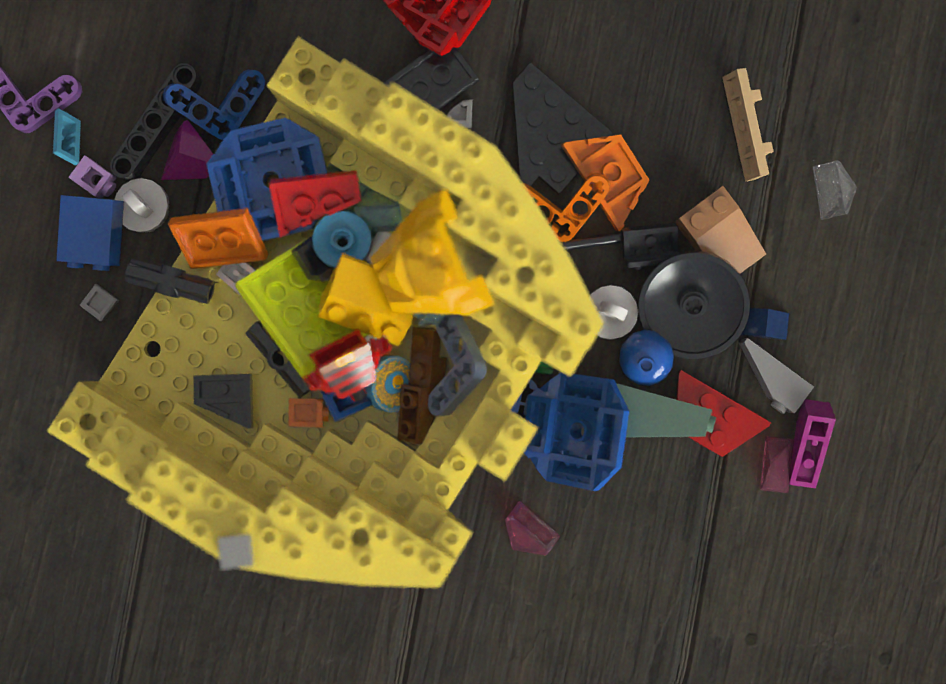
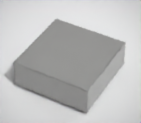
M95 284L79 306L101 322H104L120 300L100 285Z
M251 533L221 536L218 538L221 569L254 565Z

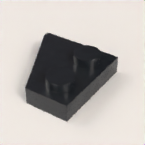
M252 374L193 376L195 405L212 411L245 428H253Z

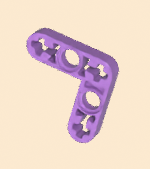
M0 67V84L3 85L0 87V109L12 126L23 133L35 131L55 116V110L58 108L64 110L81 96L82 86L80 82L70 75H63L26 100L6 71ZM66 83L73 85L71 87V90L73 91L71 94L64 92V85ZM12 91L15 94V102L6 106L3 103V96L5 93ZM55 91L60 94L59 97L62 98V101H59L52 93ZM45 97H50L53 100V106L48 111H42L40 108V102ZM32 107L41 115L40 117L33 114L35 112L31 110ZM23 114L28 117L27 121L29 124L26 126L21 123V116Z

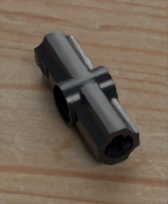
M131 259L125 272V282L153 289L156 293L178 299L183 297L209 304L214 293L215 281L187 274L184 270L167 265L157 266Z
M260 320L254 323L245 334L267 359L269 365L278 372L299 398L310 392L311 389L289 360L283 366H279L276 363V354L282 350L268 336Z

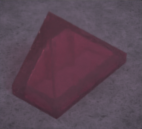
M766 436L760 490L788 493L794 439Z
M521 501L514 506L505 519L512 550L546 556L560 538L559 534Z

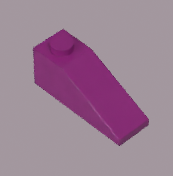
M805 399L801 404L796 423L788 480L789 485L816 488L836 421L829 402Z

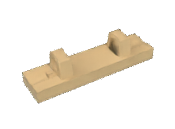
M742 68L725 75L723 82L745 181H751L769 174L765 156L774 151L772 142L762 143L754 107L756 101L762 100L760 89L751 90L747 70Z

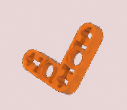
M601 173L591 174L564 209L561 210L531 186L522 183L531 197L537 199L535 202L537 206L544 205L550 210V216L546 218L548 224L552 221L554 215L557 214L559 217H557L556 222L560 225L565 223L570 225L568 229L570 233L565 231L561 234L558 232L560 227L553 222L551 228L560 242L569 241L576 235L606 197L610 187L609 180L605 175ZM600 180L603 182V191L597 190L593 194L592 199L596 200L593 203L586 195L592 190L593 185L591 182L597 183ZM576 201H584L588 205V211L585 214L575 213L573 204Z

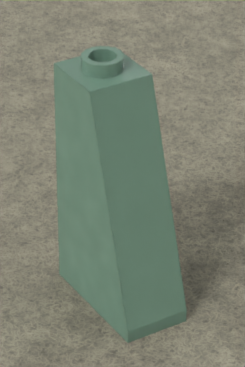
M617 384L629 409L626 437H706L707 432L712 433L716 417L711 416L712 409Z

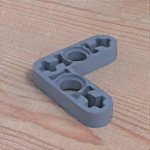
M437 314L435 318L436 330L454 367L429 395L428 408L434 416L451 415L486 375L485 359L461 314ZM460 338L462 339V342H463V347H462L461 352L459 351V348H458V343H459V339H460ZM456 379L459 382V389L457 393L455 391Z

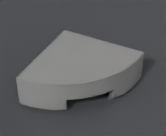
M473 100L460 102L450 110L447 117L464 128H471Z

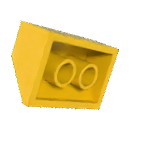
M344 253L341 254L320 297L318 314L319 318L353 330L359 329L361 333L378 339L383 334H386L389 343L397 346L402 342L414 316V313L392 312L373 265Z

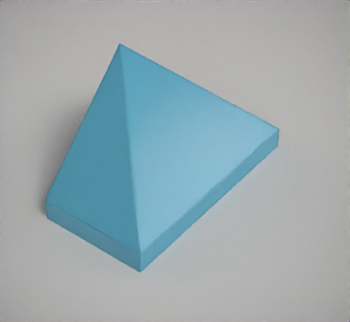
M58 108L55 110L53 154L76 166L79 164L81 121Z

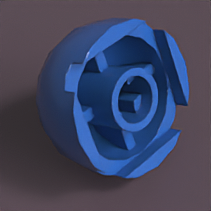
M642 330L631 334L622 344L619 363L622 372L630 381L638 385L651 386L660 383L668 376L673 367L674 353L669 341L659 333Z

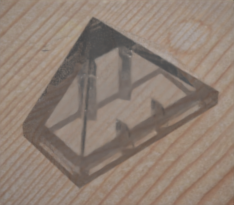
M833 161L813 166L821 219L848 214L857 186L841 162Z

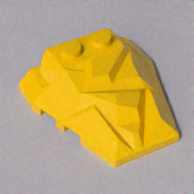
M447 189L421 200L370 257L392 312L468 315L494 304L483 276L470 281L467 280L444 225L458 218Z

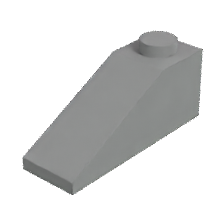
M741 339L739 344L766 397L773 401L770 405L782 414L786 411L788 413H795L814 386L750 339Z

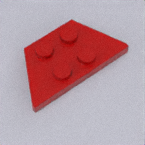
M678 371L676 400L712 409L711 416L716 417L712 433L707 432L706 437L688 438L723 457L770 426L771 422L684 371Z

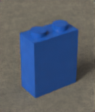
M61 195L57 261L67 262V267L84 268V264H93V270L109 271L110 266H120L124 201Z

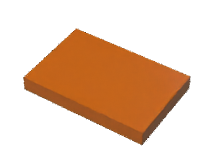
M248 208L174 217L168 223L191 269L264 261L269 255Z

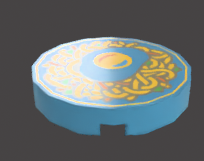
M383 356L380 358L378 368L375 370L376 380L374 383L366 386V393L373 402L371 404L376 409L389 413L398 412L401 384L409 383L410 363L400 356Z

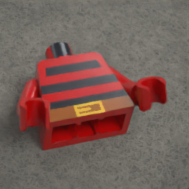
M359 329L310 353L309 357L316 367L308 376L304 375L302 378L312 391L319 389L328 394L335 392L339 399L350 396L352 401H360L367 395L365 387L376 380L375 370L378 368L381 355L389 352L392 347L386 334H383L379 339H369V344Z

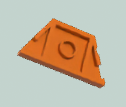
M622 135L563 142L561 144L562 148L584 182L594 173H601L608 178L610 183L609 192L599 205L615 230L621 231L625 226L624 222L630 211L635 208L640 193L644 191L649 182V178ZM599 180L597 183L591 182L593 185L592 194L597 190L603 191L602 181Z

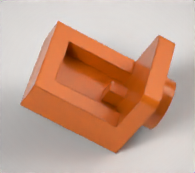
M289 398L288 427L322 428L323 422H329V409L326 404H323V398Z

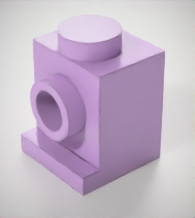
M85 155L69 176L71 180L99 199H102L103 196H110L116 188L114 181L117 177ZM101 176L102 178L97 183V185H95V178Z

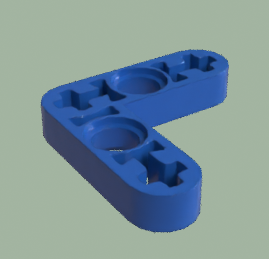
M256 70L243 71L218 109L187 87L178 83H172L164 89L163 99L169 107L214 137L224 140L230 131L239 128L263 91L265 79ZM255 75L257 87H250L246 92L251 94V97L248 98L246 95L239 93V88L245 90L249 84L246 78L254 77ZM180 89L181 97L190 101L191 96L194 98L188 104L186 112L182 110L186 107L185 104L180 101H175L174 104L171 102L173 100V97L170 95L172 90L177 92ZM234 97H240L244 102V107L240 112H233L231 110L230 102ZM197 104H203L207 109L206 116L201 120H197L192 113L193 108ZM214 112L217 113L213 117L215 120L221 123L225 122V120L227 121V132L222 131L218 134L219 128L213 123H209V127L206 126L212 119Z

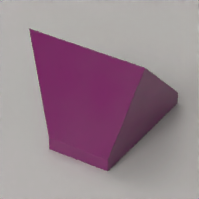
M188 120L183 121L174 135L161 180L206 179L210 177L207 162L213 153Z

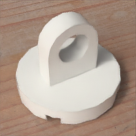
M143 178L130 180L122 185L116 193L115 200L124 201L122 225L129 230L151 232L160 227L168 217L169 198L164 189L152 180Z
M610 285L600 287L590 295L604 323L597 336L611 340L623 337L632 330L637 321L638 309L635 299L628 291L622 287Z

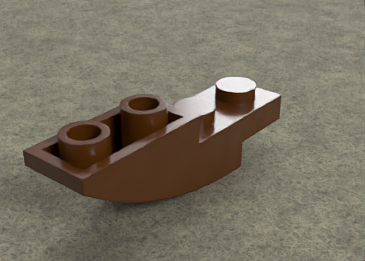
M421 326L413 327L409 383L401 384L397 440L416 445L423 443L435 416L431 414L428 408L429 395L445 377L447 358L440 356L441 338L436 329Z

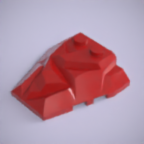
M492 0L382 1L419 44L443 56L449 53L453 47L459 48Z

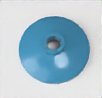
M339 211L325 216L317 224L313 233V246L316 254L324 263L332 267L336 266L342 253L363 260L371 245V234L367 224L362 218L351 212ZM342 238L348 240V244L344 247H340L337 244Z

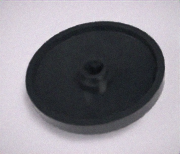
M705 251L680 252L662 260L646 277L639 295V315L644 330L655 331L663 336L671 344L674 356L680 358L702 359L726 350L741 335L749 317V294L742 276L724 258Z

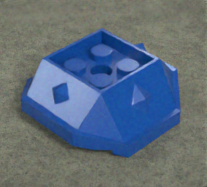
M286 117L230 131L216 153L207 162L217 211L248 208L263 242L280 238L271 191L267 186L269 176L277 174L279 179L328 173L320 138ZM319 219L314 220L312 224L305 227L296 228L285 236L313 230Z
M561 372L544 386L529 394L525 420L538 429L523 452L532 460L536 469L546 481L599 491L621 469L629 409L615 380L579 374L569 376ZM582 427H584V434H583V436H582V434H581V429H582Z

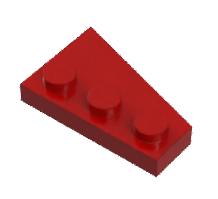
M357 170L273 179L269 183L280 238L296 228L312 224L314 220L325 215H332L357 204L362 199Z

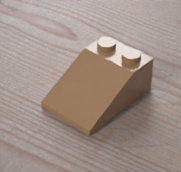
M724 186L674 222L695 251H705L718 255L732 264L739 273H742L766 255L741 209Z

